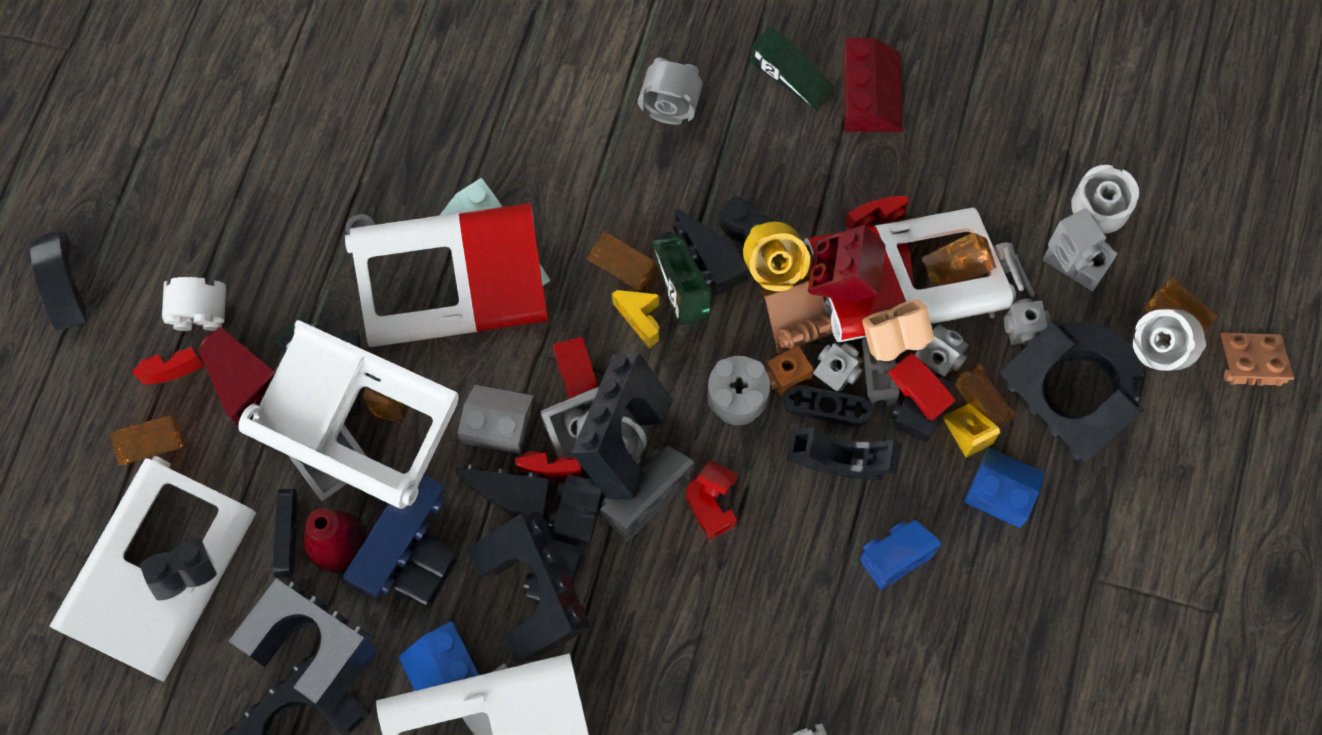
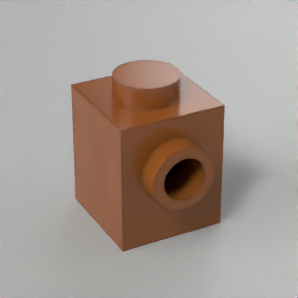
M799 345L767 361L765 368L770 380V389H776L780 396L784 395L791 386L802 385L810 381L814 371Z

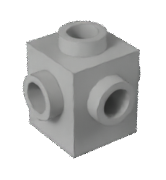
M1031 299L1016 301L1011 305L1007 315L1004 316V327L1006 333H1009L1011 345L1021 343L1029 345L1050 324L1049 312L1044 310L1042 301L1032 302Z
M939 324L933 329L934 340L923 349L918 350L915 356L924 362L931 372L945 377L952 369L956 372L960 369L967 359L963 353L969 345L963 341L960 334L947 330Z
M840 342L834 343L832 347L828 344L820 353L818 360L821 362L813 374L836 391L844 389L848 382L853 384L863 371L860 365L864 360L858 356L860 351L848 342H845L843 345ZM839 360L842 362V369L838 365Z

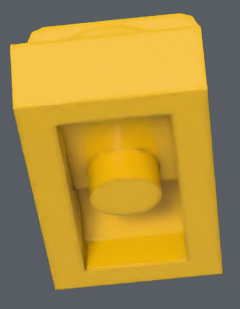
M620 290L612 293L613 305L648 348L658 343V330L660 327L651 315H646L659 306V295Z

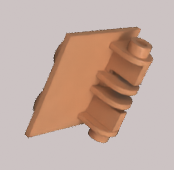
M809 281L795 285L788 290L765 296L778 354L788 351L797 345L801 346L831 335L833 332L831 317L827 316L823 296L813 295L808 292Z
M1220 334L1229 369H1226L1224 372V380L1230 382L1231 385L1246 384L1247 379L1249 385H1254L1257 379L1259 386H1282L1283 383L1294 380L1282 335Z

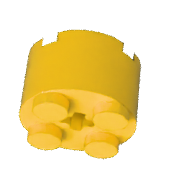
M768 222L756 225L751 229L744 244L743 257L753 278L762 287L771 291H785L794 287L793 284L806 276L810 266V255L803 240L793 227L782 222Z

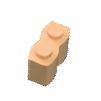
M919 299L901 303L891 310L877 312L862 320L870 353L877 360H894L905 350L923 349L934 340L927 306Z

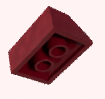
M846 38L842 54L844 132H902L900 52L876 38Z

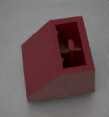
M866 225L816 241L808 292L813 295L850 302L879 295L886 244Z

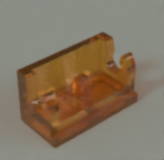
M604 231L586 258L587 261L607 271L636 290L644 288L657 268L656 263L652 259Z
M972 233L922 257L932 284H938L939 286L968 281L997 268L987 238L976 233Z
M1172 276L1144 307L1148 312L1161 309L1184 310L1199 321L1204 332L1219 317Z
M979 363L970 373L965 371L960 374L955 386L968 403L1000 428L1015 419L1017 413L1013 408H1009L984 373L985 368Z
M366 387L363 398L372 415L401 424L403 420L401 414L405 404Z
M171 415L110 432L119 466L183 447L177 418Z

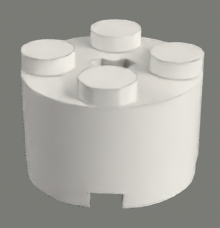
M1111 165L1094 167L1082 178L1072 197L1073 214L1087 208L1103 234L1117 231L1127 222L1137 205L1139 198L1138 185L1132 175L1125 170L1114 169Z
M196 277L172 278L171 283L165 281L162 308L164 323L174 324L173 329L179 331L192 330V325H203V329L215 331L219 326L222 328V324L225 321L226 285L215 280L214 286L207 285L205 278Z
M1154 310L1143 316L1135 328V339H1133L1134 351L1144 365L1156 370L1170 371L1187 368L1198 360L1206 347L1201 324L1193 315L1184 310ZM1168 335H1171V338H1172V339L1170 340V344H1171V345H1167V344H1166V341L1169 340V336H1168Z

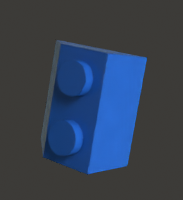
M987 447L963 502L1021 528L1029 518L1040 492L1045 472Z
M916 520L908 525L905 521L897 524L889 530L891 534L889 537L882 541L879 537L875 538L863 547L865 552H863L860 561L880 590H883L932 559L941 546L940 541Z
M452 621L422 636L398 657L415 691L480 675Z

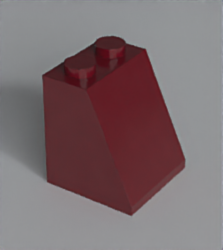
M219 326L214 332H210L204 337L198 350L226 414L239 429V421L243 412L251 404L260 405L275 372Z

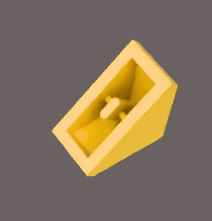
M970 403L943 416L946 425L966 458L993 445L1000 434L999 427Z

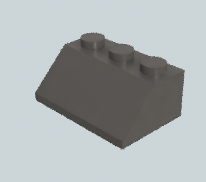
M668 445L662 451L656 449L646 459L647 465L642 469L644 476L635 498L608 499L605 497L601 502L603 506L600 509L601 517L626 542L637 534L693 480L694 462Z

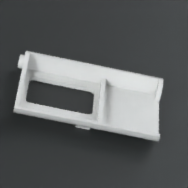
M297 320L294 325L296 328L295 334L260 405L251 404L245 409L239 421V431L397 508L403 509L407 505L411 506L418 495L417 487L455 411L458 393ZM362 387H369L432 417L433 423L408 473L402 474L337 442V435Z
M153 456L152 460L145 458L49 627L164 682L253 521L256 512L215 490L169 469L170 463L157 456ZM165 484H172L217 506L219 509L216 518L203 539L217 575L204 585L187 587L182 593L171 599L156 600L146 584L141 568L125 561L124 554L162 487Z
M570 653L376 701L382 735H398L403 731L480 712L488 715L493 735H589Z

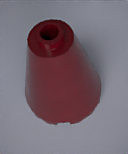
M317 509L307 518L303 545L307 557L315 566L325 571L340 572L348 569L367 536L362 523L353 514L343 510Z

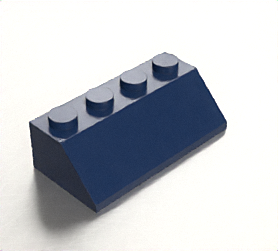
M423 475L417 487V498L411 506L407 505L405 508L400 509L391 504L387 505L343 575L344 583L347 586L376 600L380 593L385 596L387 595L396 580L391 577L397 566L403 568L412 554V551L408 548L414 539L420 541L428 529L429 524L425 522L431 511L437 514L446 499L442 495L444 492L443 485Z

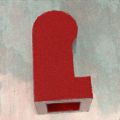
M694 479L687 486L686 500L710 541L734 528L737 524V519L731 509L723 513L715 498L700 490L703 484Z

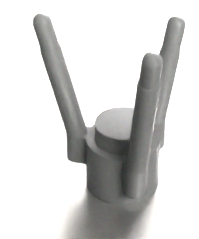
M1006 242L993 246L1004 273L1011 272L1018 289L1023 291L1025 287L1028 294L1033 297L1035 292L1020 264L1018 255L1015 254L1012 243ZM995 312L989 313L990 318L995 317Z

